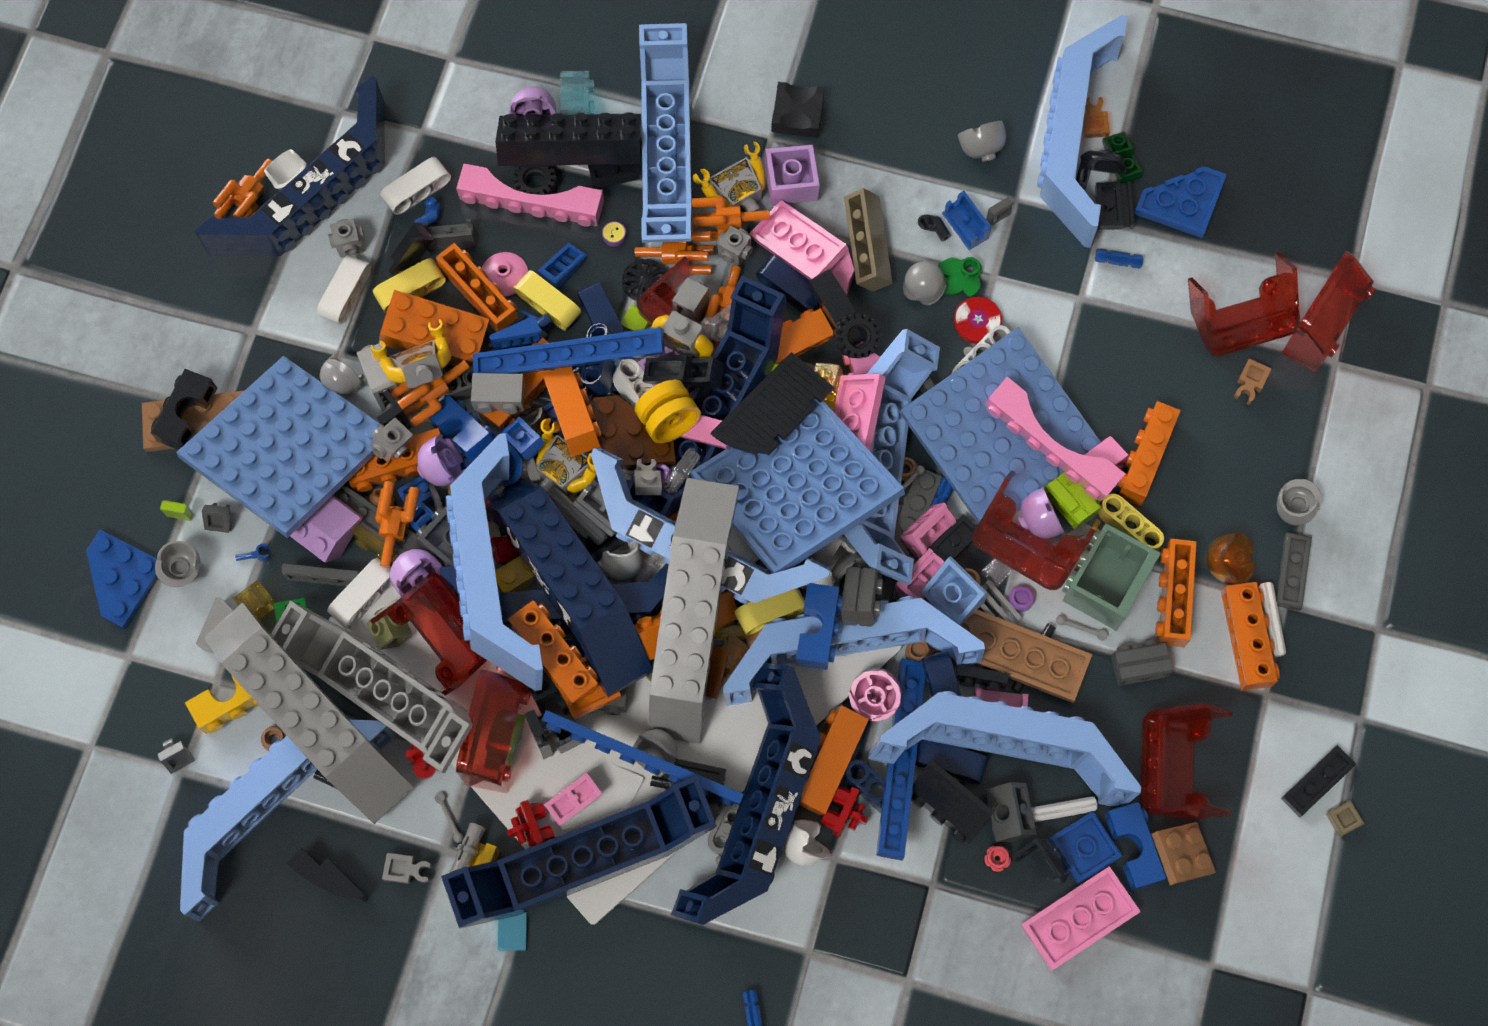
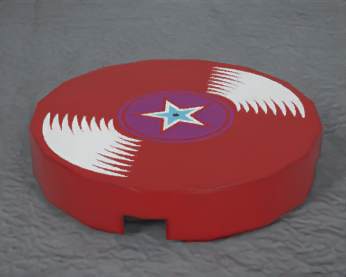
M972 297L959 304L955 310L953 324L961 339L968 343L978 344L992 328L1002 324V315L1000 309L991 300L983 297ZM997 332L993 333V339L997 336Z

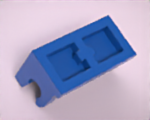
M965 191L958 194L957 200L954 203L950 200L946 203L945 211L942 212V215L968 250L989 239L991 226Z

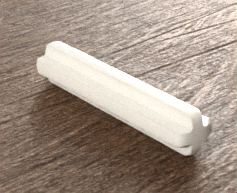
M1272 582L1261 583L1258 588L1262 590L1264 598L1262 610L1269 620L1268 638H1271L1274 644L1272 656L1281 657L1286 654L1274 585Z
M1091 796L1031 807L1034 822L1096 811L1097 801L1095 797Z

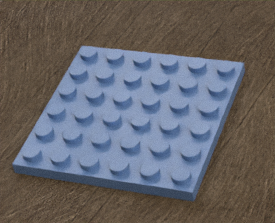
M1019 327L899 411L985 534L1021 510L1022 501L1027 495L1042 487L1045 489L1047 484L1065 472L1060 467H1054L1045 459L1046 456L1042 452L1030 448L1025 438L1020 434L1012 433L1007 428V423L1001 418H994L987 411V407L984 404L1006 377H1009L1027 392L1029 405L1036 420L1054 441L1082 455L1101 443Z
M283 356L176 453L178 458L288 538L375 455L370 446L373 439L371 434L381 424L336 392L328 390L319 380Z
M815 398L811 402L816 408L784 440L779 436L774 439L779 446L769 456L730 447L729 450L725 449L690 471L693 479L739 486L732 526L771 573L794 567L905 494L904 487L824 401L818 402Z

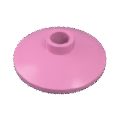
M509 252L494 254L482 266V269L488 276L487 279L492 284L496 283L499 286L504 297L516 294L513 287L528 272L524 260L518 255ZM501 269H507L506 273H500L499 271Z

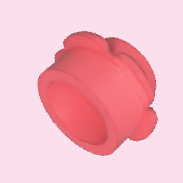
M994 845L987 849L984 861L993 871L1000 872L1003 868H1007L1010 865L1011 858L1009 857V851L1005 847ZM996 856L1000 857L999 861L995 860Z

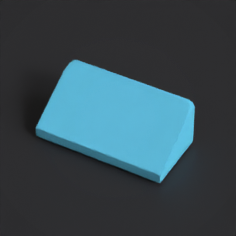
M527 912L498 920L497 949L499 951H526Z

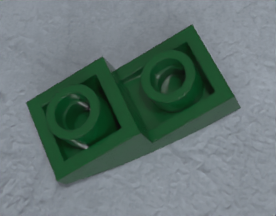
M1125 132L1102 138L1104 149L1111 150L1118 155L1121 154L1127 165L1128 174H1115L1118 181L1126 183L1142 178L1143 170L1133 155L1134 147Z

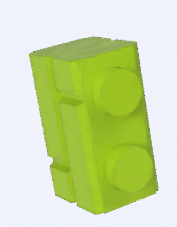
M1063 472L1047 484L1044 490L1050 502L1074 530H1077L1099 513L1101 502L1098 499L1094 500L1089 497L1083 486L1070 481L1065 476L1066 472Z

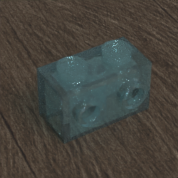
M561 71L560 113L563 115H575L578 113L595 114L594 101H591V94H595V81L590 80L589 71Z

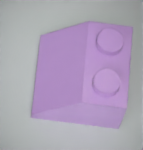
M332 495L290 537L323 562L341 558L363 517Z

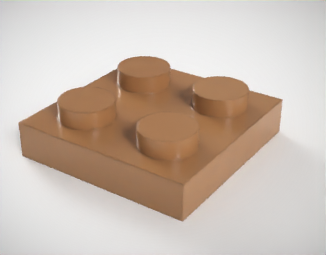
M1197 822L1160 830L1152 834L1170 885L1216 873Z

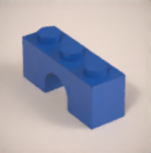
M447 395L439 401L442 405L441 410L428 419L435 429L439 428L440 433L446 439H450L459 433L452 440L460 452L472 463L493 441L495 434L487 425L482 427L480 419L473 412L468 414L466 406L459 399L454 401Z
M814 583L807 585L804 615L818 618L822 623V628L815 634L800 633L796 666L828 670L829 662L834 663L836 647L831 645L833 637H838L840 621H835L836 612H841L843 596H839V587Z
M1139 802L1108 811L1104 816L1113 841L1121 838L1131 839L1136 843L1139 850L1137 859L1126 862L1123 865L1131 891L1152 886L1167 879L1161 859H1159L1156 851L1157 848L1152 837L1153 833L1150 834L1147 826L1149 818L1145 808H1141Z

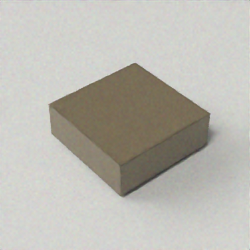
M1351 801L1326 813L1339 837L1365 824Z

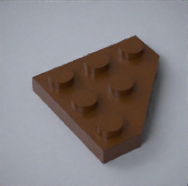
M619 396L593 398L595 422L597 421L602 435L597 437L600 448L623 459L622 469L637 468L638 459H641L642 464L645 466L651 465V459H655L656 464L675 465L674 442H654L646 430V425H643L635 413L634 407Z

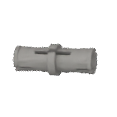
M475 823L469 824L462 844H459L457 847L458 853L449 873L465 866H470L473 857H476L478 854L477 848L486 830L484 827Z

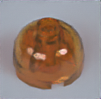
M1229 533L1217 537L1210 544L1206 556V563L1211 574L1220 582L1227 584L1248 582L1255 569V562H1251V554H1255L1254 547L1250 539L1242 533Z

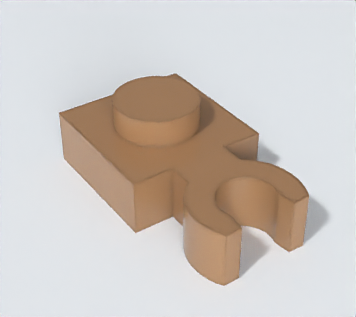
M1248 359L1237 383L1243 386L1237 389L1234 399H1238L1241 393H1245L1249 397L1246 404L1250 405L1255 398V391L1261 392L1271 368Z

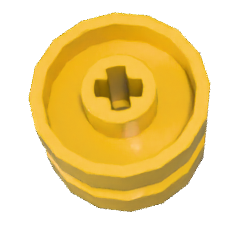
M668 380L655 385L646 391L635 405V413L643 425H646L647 432L656 443H666L681 437L692 429L700 419L701 411L693 399L689 398L690 394L679 380Z

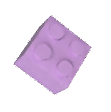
M813 145L765 149L764 168L770 205H776L780 200L787 204L818 201L820 185Z

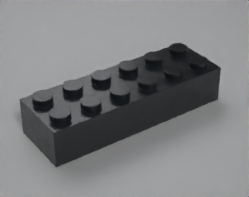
M627 112L624 114L578 113L575 115H563L555 113L552 115L499 116L495 140L498 166L641 164V114Z

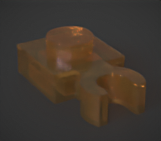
M1089 97L1086 98V112H1084L1083 119L1085 138L1109 136L1108 112L1101 111L1103 106L1102 97H1098L1097 105L1095 106L1090 104Z

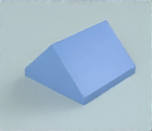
M951 556L948 557L921 591L940 612L958 625H961L985 603L987 592Z

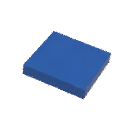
M1094 811L1048 838L1055 847L1060 849L1062 855L1066 857V863L1070 867L1069 873L1077 885L1123 857Z

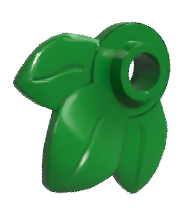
M967 257L963 260L948 258L939 263L938 267L946 276L944 294L956 295L963 291L966 296L971 298L979 291L981 285L979 276L982 272V266L977 259L973 257ZM972 268L974 271L970 273L965 269Z

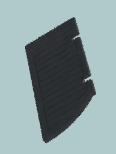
M791 352L711 431L710 435L732 448L750 453L767 454L769 456L779 446L774 439L779 436L784 440L816 408L811 401L815 398L821 403L834 390V387Z

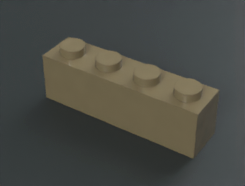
M862 188L844 196L856 283L874 292L893 284L880 197Z

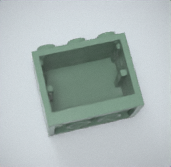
M1105 523L1102 530H1095L1086 550L1082 553L1074 571H1072L1062 590V592L1066 593L1063 602L1117 631L1161 553Z

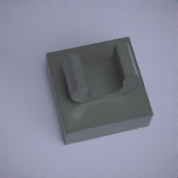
M217 503L212 505L205 504L202 509L204 530L229 533L232 527L230 505L227 504L225 507L217 506Z
M172 738L162 743L165 750L157 754L160 762L171 774L194 762L192 754L181 741L175 744Z

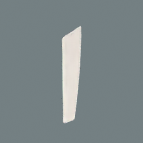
M610 763L603 772L599 788L602 795L596 800L591 823L629 809L644 778Z

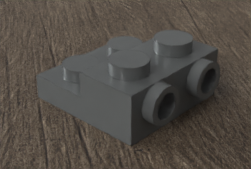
M441 505L432 515L434 520L429 526L424 524L417 531L415 536L418 538L415 544L422 550L431 553L445 566L451 567L454 566L453 546H451L450 525L446 512L447 506L444 508Z

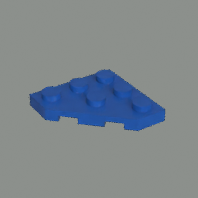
M1203 166L1185 176L1182 174L1167 180L1162 185L1146 188L1142 192L1134 214L1203 238L1227 174Z
M99 530L87 548L86 553L100 614L104 619L126 630L158 579L155 572L157 559Z

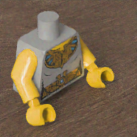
M753 142L755 146L753 153L749 152L747 144L744 146V152L750 155V160L746 157L711 177L706 169H700L704 176L703 180H700L697 174L693 175V181L702 185L701 189L706 197H723L725 199V207L740 206V212L743 210L745 212L761 211L757 202L762 199V191L765 189V171L761 157L757 156L760 151V146L757 142Z
M672 311L669 316H659L654 320L651 328L661 327L664 329V343L669 349L691 358L712 356L713 344L702 325L676 311Z
M440 319V326L434 329L431 322L428 324L432 336L436 339L390 357H387L386 345L383 341H380L381 349L379 350L374 349L373 345H371L372 356L375 360L380 361L379 364L388 380L393 383H403L408 388H414L443 376V368L451 360V353L447 339L444 337L446 329Z
M544 419L541 422V430L544 432L541 438L545 444L539 449L536 462V470L543 479L539 486H542L547 493L553 487H557L566 496L584 490L588 484L591 485L597 476L591 453L588 457L585 454L571 457L566 441L559 435L555 437L553 433L559 431L560 424L554 422L552 429H550L549 423L551 419Z

